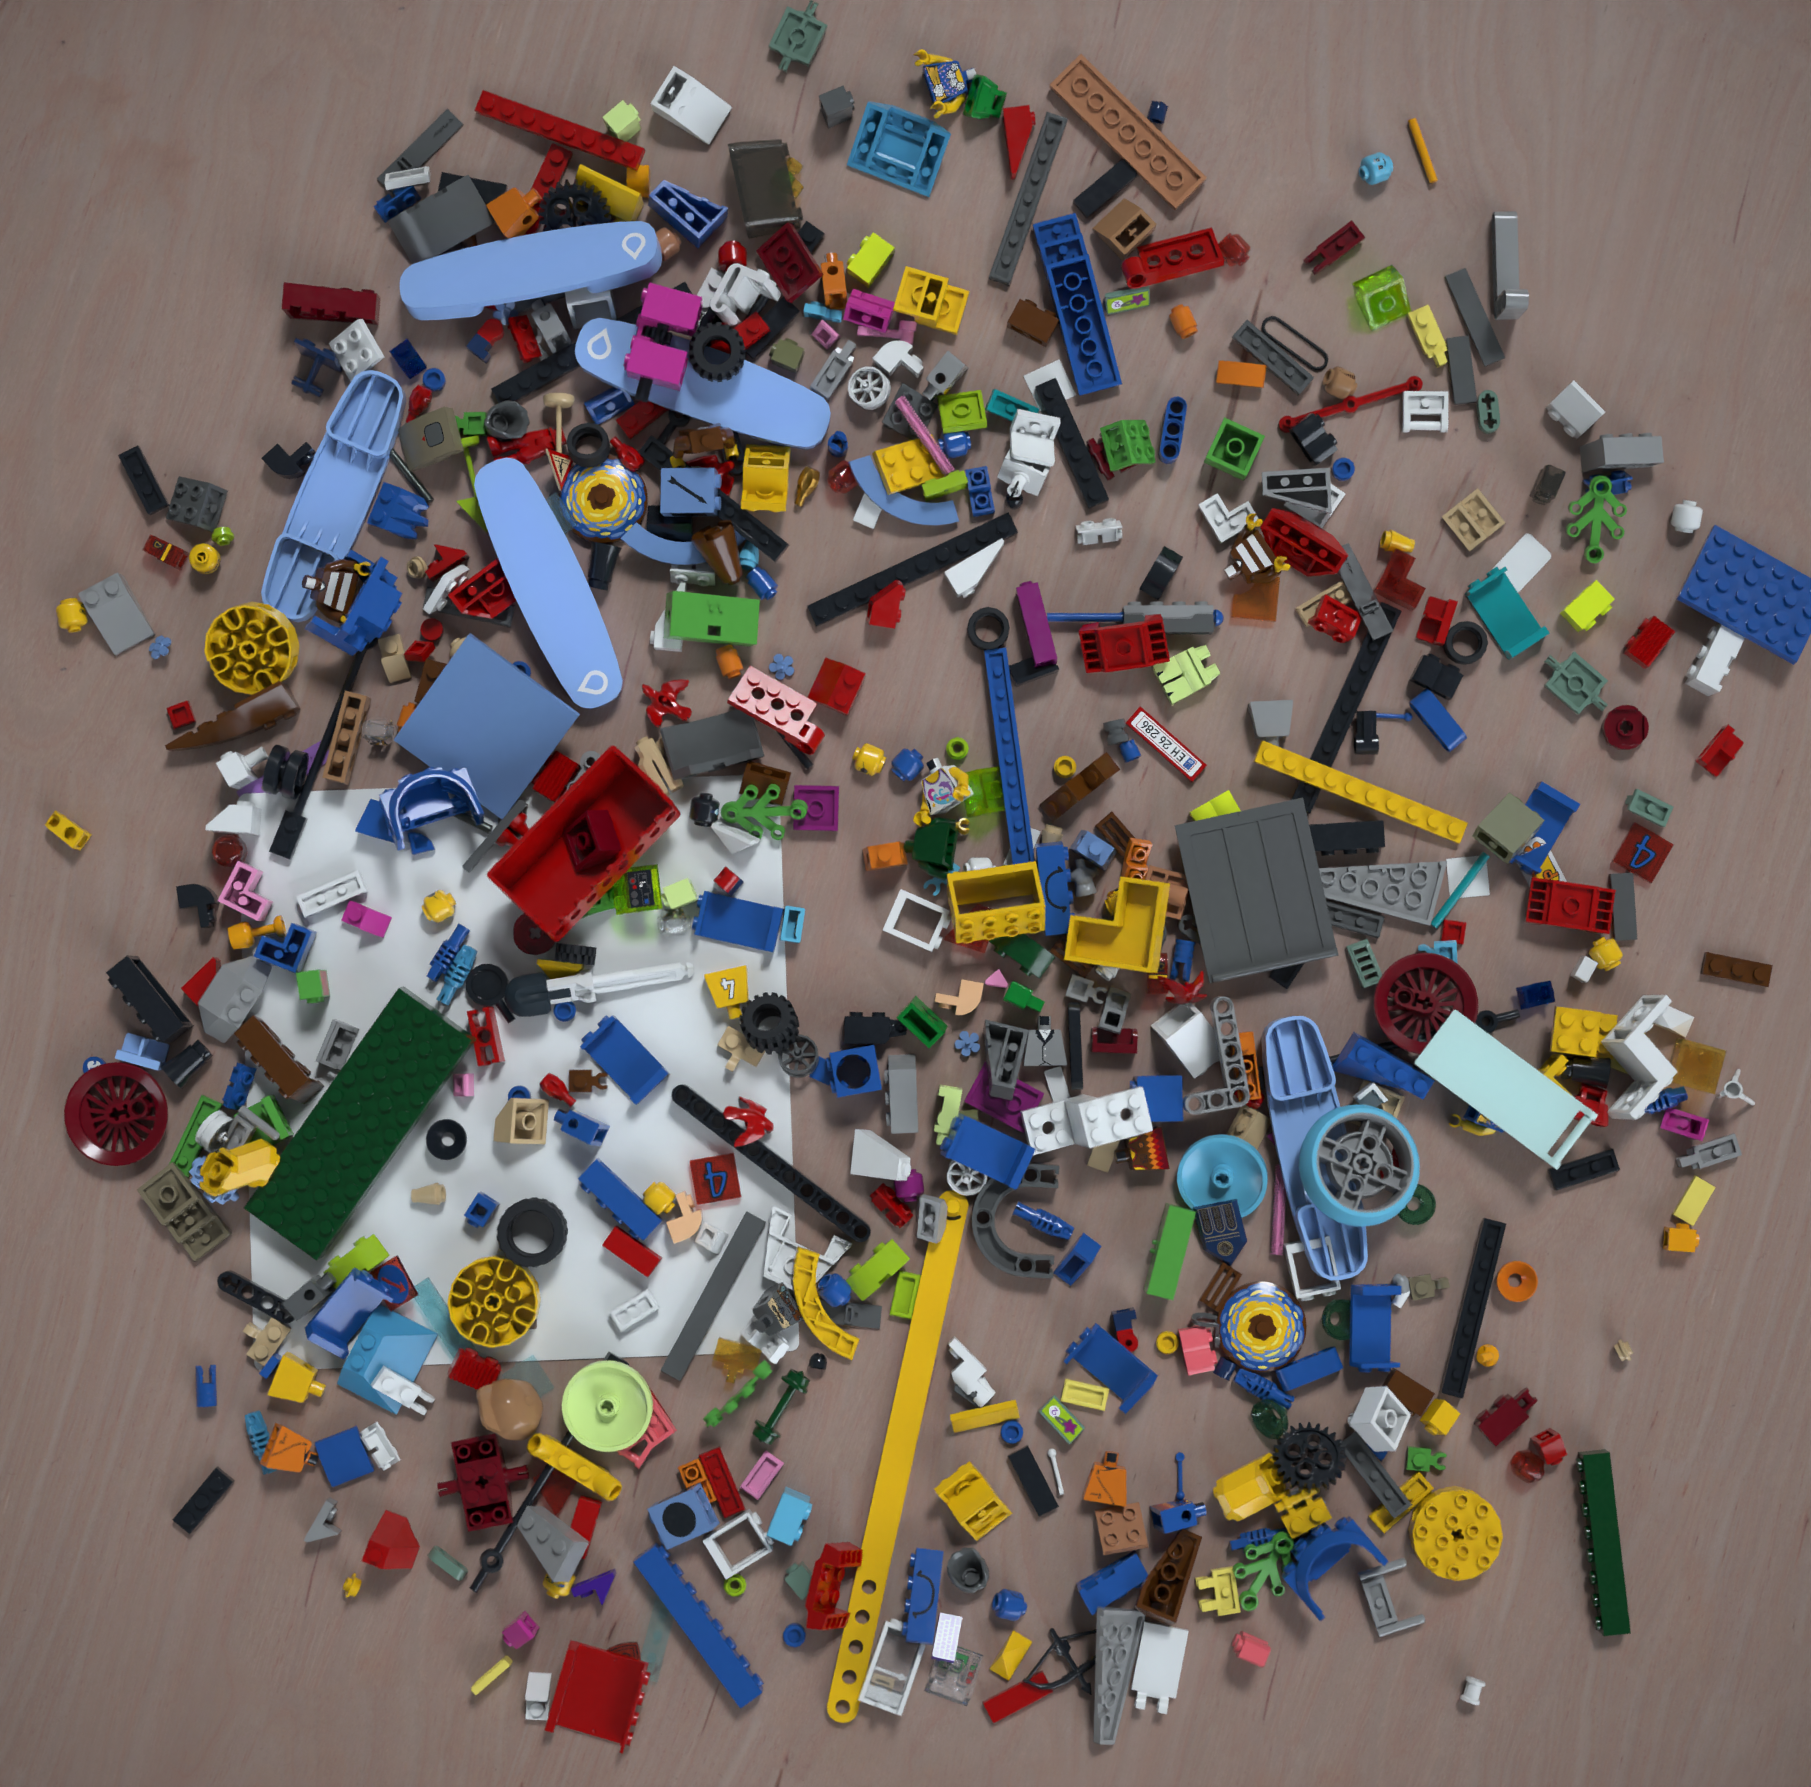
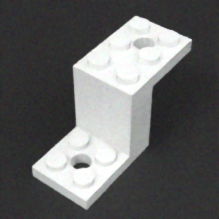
M1643 995L1601 1041L1604 1047L1634 1080L1608 1110L1607 1113L1612 1119L1636 1120L1645 1113L1644 1109L1650 1103L1657 1100L1659 1092L1672 1083L1673 1077L1678 1072L1644 1034L1653 1027V1022L1667 1011V1006L1672 1002L1667 995Z
M1142 1086L1098 1098L1083 1094L1020 1111L1028 1145L1036 1149L1033 1155L1073 1144L1092 1148L1153 1131ZM1124 1108H1128L1131 1112L1130 1118L1126 1121H1123L1120 1117V1112ZM1047 1121H1050L1053 1125V1130L1049 1134H1045L1042 1130L1043 1124Z

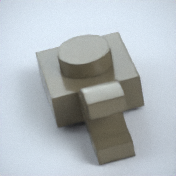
M1430 1273L1408 1278L1413 1301L1434 1297L1435 1289L1450 1287L1447 1277L1432 1280Z

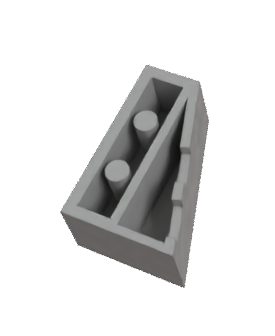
M1632 433L1621 434L1619 437H1613V434L1600 435V439L1580 446L1582 473H1589L1597 468H1603V471H1610L1611 468H1645L1664 463L1661 436H1652V433L1639 434V437H1633Z
M527 1506L517 1527L552 1581L569 1582L589 1541L545 1507Z

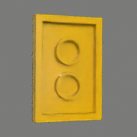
M917 438L876 450L872 453L888 495L925 484V481L933 478L937 480L946 477L943 471L941 472L942 469H939L940 467H938L937 462L933 460L932 455L928 453L929 451L925 448L926 446H923L924 444H922L923 441Z

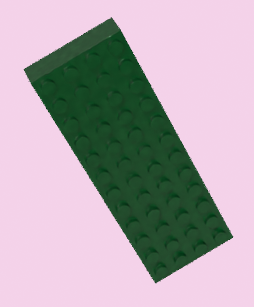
M399 987L282 1152L280 1162L275 1167L268 1183L263 1187L258 1186L244 1206V1209L316 1261L322 1258L477 1038L406 987Z

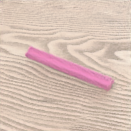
M901 396L895 401V404L902 411L901 414L905 416L904 418L911 425V428L913 427L912 430L916 432V435L918 434L917 437L923 441V446H926L925 448L932 455L933 460L937 462L938 467H940L939 469H942L941 472L943 471L944 476H946L955 468L951 466L952 464H949L950 461L946 459L947 457H944L945 454L942 455L944 452H941L942 450L938 448L939 445L935 443L936 440L933 441L934 438L930 436L931 433L928 434L929 431L926 432L928 429H925V424L919 420L920 417L916 415L917 413H914L915 410L912 411L914 408L909 406L910 403L907 404L909 401H906L907 399Z
M1276 1164L1278 1165L1275 1166L1277 1168L1275 1169L1277 1170L1275 1172L1277 1173L1275 1174L1277 1176L1275 1179L1277 1180H1274L1276 1181L1274 1183L1276 1184L1274 1186L1276 1187L1274 1189L1276 1194L1273 1197L1275 1198L1273 1201H1276L1273 1203L1275 1204L1273 1205L1275 1207L1273 1208L1275 1210L1273 1215L1275 1216L1272 1217L1275 1218L1272 1219L1274 1221L1272 1222L1274 1224L1272 1225L1274 1226L1272 1228L1274 1229L1272 1230L1274 1232L1272 1235L1274 1236H1271L1274 1239H1271L1273 1240L1271 1242L1273 1243L1271 1245L1273 1246L1271 1247L1273 1249L1271 1252L1273 1253L1270 1254L1283 1255L1282 1247L1284 1246L1282 1244H1284L1283 1230H1285L1286 1190L1280 1165Z

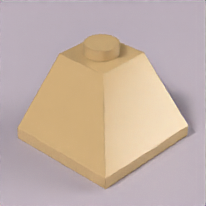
M510 1098L495 1118L493 1141L516 1144H546L549 1100Z

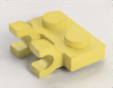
M1233 1566L1210 1569V1577H1195L1196 1587L1199 1590L1213 1587L1215 1599L1198 1600L1199 1609L1202 1612L1216 1610L1218 1616L1241 1612L1236 1577L1232 1571Z

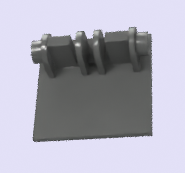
M902 383L882 423H884V427L890 430L892 428L906 438L914 440L919 438L917 437L918 434L916 435V432L912 430L913 427L911 428V425L904 418L905 416L901 414L902 411L898 409L895 401L901 396L905 397L904 399L909 401L907 404L910 403L909 406L914 408L912 411L915 410L914 413H917L916 415L920 417L919 420L925 424L924 427L926 428L938 405Z

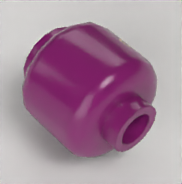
M911 1169L907 1181L894 1180L896 1196L904 1198V1202L918 1201L917 1196L924 1193L923 1175L917 1172L916 1169Z

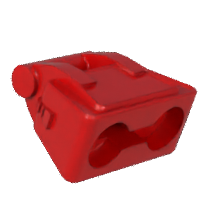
M1581 1083L1579 1093L1574 1098L1598 1115L1595 1121L1592 1120L1589 1124L1607 1127L1609 1115L1605 1098L1608 1091ZM1587 1094L1596 1096L1598 1098L1596 1101H1594L1591 1099H1587L1586 1097ZM1579 1110L1573 1119L1580 1121L1585 1114Z

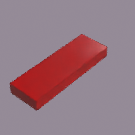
M719 1446L699 1454L724 1518L745 1510L746 1508L721 1447Z
M1043 1670L1030 1678V1681L1038 1684L1049 1683ZM1021 1681L983 1701V1705L992 1722L995 1723L1052 1693L1053 1689L1042 1690Z

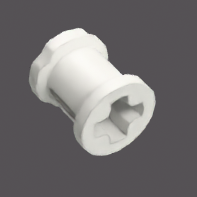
M1466 1676L1467 1684L1464 1693L1460 1695V1699L1474 1705H1479L1480 1692L1486 1683L1477 1678Z

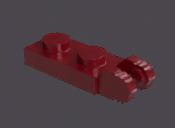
M1351 220L1318 245L1316 250L1303 261L1305 264H1308L1319 254L1324 261L1316 265L1312 270V273L1316 275L1362 242L1365 236Z

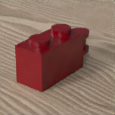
M1524 1388L1515 1397L1509 1394L1499 1396L1493 1402L1494 1406L1490 1410L1485 1409L1476 1417L1477 1421L1474 1424L1495 1447L1529 1418L1526 1411L1538 1400L1528 1393L1530 1391L1528 1388ZM1521 1399L1526 1403L1522 1407L1517 1403Z

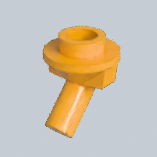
M1490 1344L1482 1345L1477 1351V1361L1486 1367L1495 1365L1499 1359L1498 1350Z

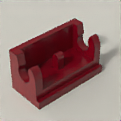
M1092 1027L1091 1052L1137 1054V1029L1122 1028L1120 1034H1115L1098 1027Z

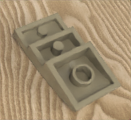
M174 1162L170 1163L137 1189L160 1223L168 1228L178 1244L181 1243L194 1261H198L232 1234L204 1196Z

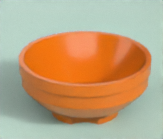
M1511 1261L1503 1265L1498 1271L1496 1284L1504 1298L1513 1302H1522L1534 1295L1538 1286V1278L1535 1270L1529 1264L1522 1261ZM1512 1274H1518L1521 1278L1520 1284L1516 1287L1510 1286L1508 1278Z

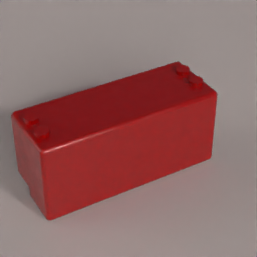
M612 745L487 872V877L553 941L558 942L680 817V811L673 801L665 795L658 784L616 746ZM586 810H608L622 850L609 861L576 872L563 831Z

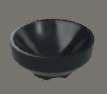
M451 1119L439 1120L427 1131V1148L438 1159H454L462 1154L466 1148L467 1134L463 1126L457 1121ZM446 1132L452 1133L455 1137V1142L451 1146H447L442 1142V1136Z

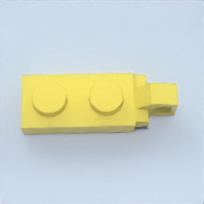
M1429 304L1409 312L1407 317L1424 355H1427L1428 359L1433 357L1437 368L1445 365L1448 362L1444 354L1447 351L1446 343Z

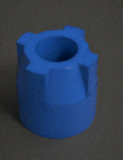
M1134 739L1120 744L1121 755L1125 763L1141 757Z

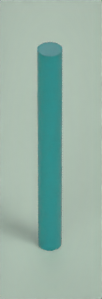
M1484 852L1481 853L1433 918L1431 925L1437 929L1490 858L1489 855Z

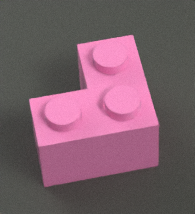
M237 861L218 901L262 922L273 901L253 892L263 871L245 862Z

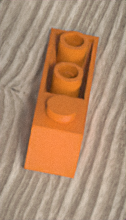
M1253 1031L1239 1032L1250 1094L1249 1100L1261 1099ZM1229 1045L1230 1055L1232 1057L1235 1053V1048L1232 1045ZM1233 1067L1234 1078L1236 1079L1239 1076V1071L1236 1067ZM1238 1089V1101H1241L1243 1098V1093L1240 1089Z

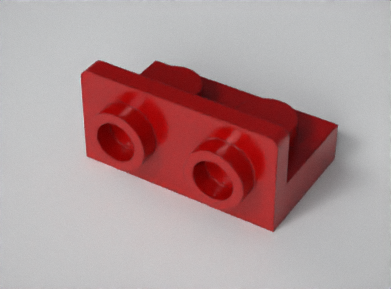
M1325 594L1320 599L1315 615L1309 618L1308 624L1313 626L1316 631L1324 632L1331 636L1334 641L1346 643L1355 637L1362 618L1357 611Z

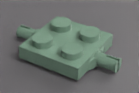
M813 0L809 1L805 12L797 11L787 6L771 39L769 49L783 56L778 67L781 71L783 69V72H787L791 61L799 62L809 67L828 28L827 24L818 21L813 16L818 6V3H813Z
M1575 651L1562 663H1559L1551 655L1547 657L1544 662L1554 671L1544 687L1574 713L1580 714L1591 703L1601 711L1607 707L1608 704L1598 695L1608 680Z

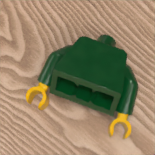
M935 818L924 827L917 828L914 840L905 841L904 850L906 853H912V859L918 862L919 867L928 875L945 881L947 874H951L948 873L949 870L953 869L958 832L963 835L968 834L970 829L962 828L961 825H969L970 821L967 818H962L959 822H956L955 819Z

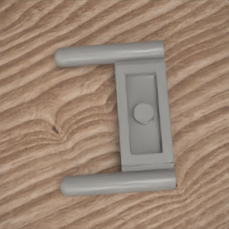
M243 1105L238 1110V1115L235 1116L227 1131L228 1142L223 1141L219 1149L223 1147L231 1150L248 1144L257 1128L273 1140H277L280 1134Z
M1404 1558L1388 1562L1385 1566L1379 1565L1358 1572L1379 1638L1425 1622L1423 1614L1398 1621L1383 1577L1385 1573L1406 1567L1407 1561Z

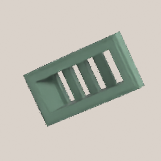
M1368 939L1346 946L1361 988L1377 984L1382 973ZM1365 947L1366 951L1354 954V950ZM1368 955L1369 960L1358 963L1357 959ZM1372 965V968L1361 971L1360 967ZM1375 973V977L1365 980V975Z

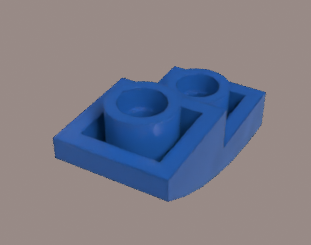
M987 466L966 469L965 474L968 480L967 486L973 517L995 514Z

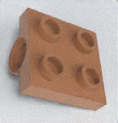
M1149 865L1145 880L1170 883L1166 917L1181 921L1189 895L1186 875Z
M1139 1502L1126 1504V1507L1115 1506L1095 1510L1103 1555L1148 1548Z

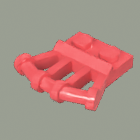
M653 1396L652 1418L645 1433L631 1446L617 1451L620 1456L622 1455L633 1462L634 1466L638 1469L641 1468L653 1447L677 1431ZM644 1439L648 1442L641 1456L630 1450Z

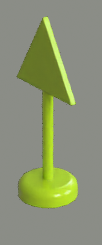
M479 436L462 438L464 455L475 497L456 502L487 533L488 529L474 487L476 476L469 448L480 443Z

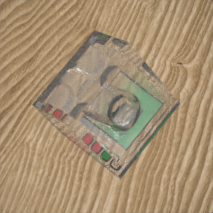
M957 1646L954 1663L934 1659L924 1691L967 1706L975 1689L983 1655Z

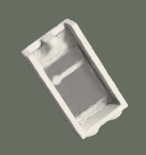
M891 1618L890 1622L884 1621L857 1700L901 1716L926 1644L905 1642L906 1636H902L903 1622Z

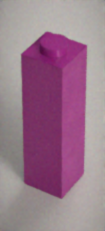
M1023 582L1019 585L1020 587H1016V595L1035 669L1057 664V654L1038 582Z

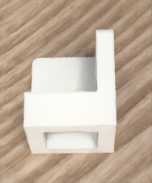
M1368 1083L1352 1096L1359 1105L1373 1107L1388 1101L1374 1083Z

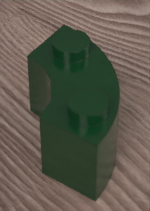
M1018 934L1013 937H997L989 940L995 946L994 952L1003 958L1006 955L1021 965L1019 970L1029 977L1034 974L1040 979L1055 958L1054 955L1026 934Z

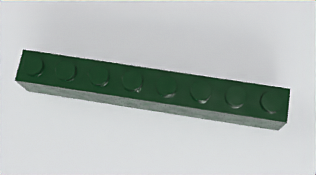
M1606 1449L1578 1452L1579 1458H1576V1468L1581 1473V1481L1578 1482L1580 1494L1584 1498V1503L1581 1504L1582 1516L1586 1517L1587 1526H1584V1536L1589 1542L1586 1556L1588 1562H1591L1592 1571H1589L1590 1584L1594 1585V1594L1591 1595L1592 1605L1597 1611V1616L1594 1617L1595 1628L1603 1636L1631 1634L1610 1452Z

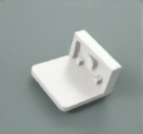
M1017 409L1009 429L1011 457L1019 461L1053 466L1055 463L1054 438L1060 426V418Z

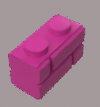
M853 289L846 304L843 320L886 333L893 316L895 302Z

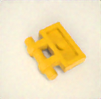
M1303 1488L1301 1493L1298 1492L1290 1497L1285 1496L1282 1501L1275 1504L1278 1513L1285 1509L1289 1512L1281 1516V1519L1292 1539L1332 1519L1321 1496L1312 1500L1311 1496L1317 1494L1315 1488H1312L1310 1494H1308L1307 1488ZM1303 1500L1306 1501V1504L1294 1509L1293 1505Z

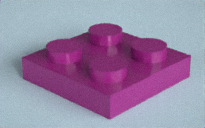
M794 785V800L800 799L805 801L808 810L804 818H793V830L838 831L839 786ZM798 809L794 810V812L801 813V811Z

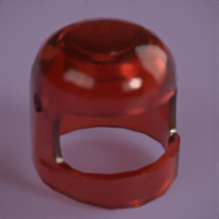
M227 834L214 841L211 853L213 859L219 865L235 867L237 861H245L247 846L239 836Z

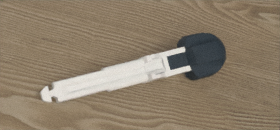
M679 962L592 976L591 969L581 970L575 976L547 980L542 972L527 974L513 978L507 984L504 1000L511 1013L519 1017L543 1015L551 1011V1004L576 1000L586 1003L596 1002L595 994L683 980L682 977L684 975H688V978H690L694 974L693 964L686 962V965L682 966Z

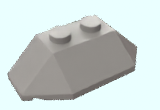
M253 955L221 965L198 1002L204 1032L225 1043L238 1030L263 991L272 967L253 957Z

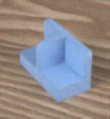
M127 1033L122 1050H117L115 1059L160 1071L162 1070L161 1066L166 1062L170 1044Z

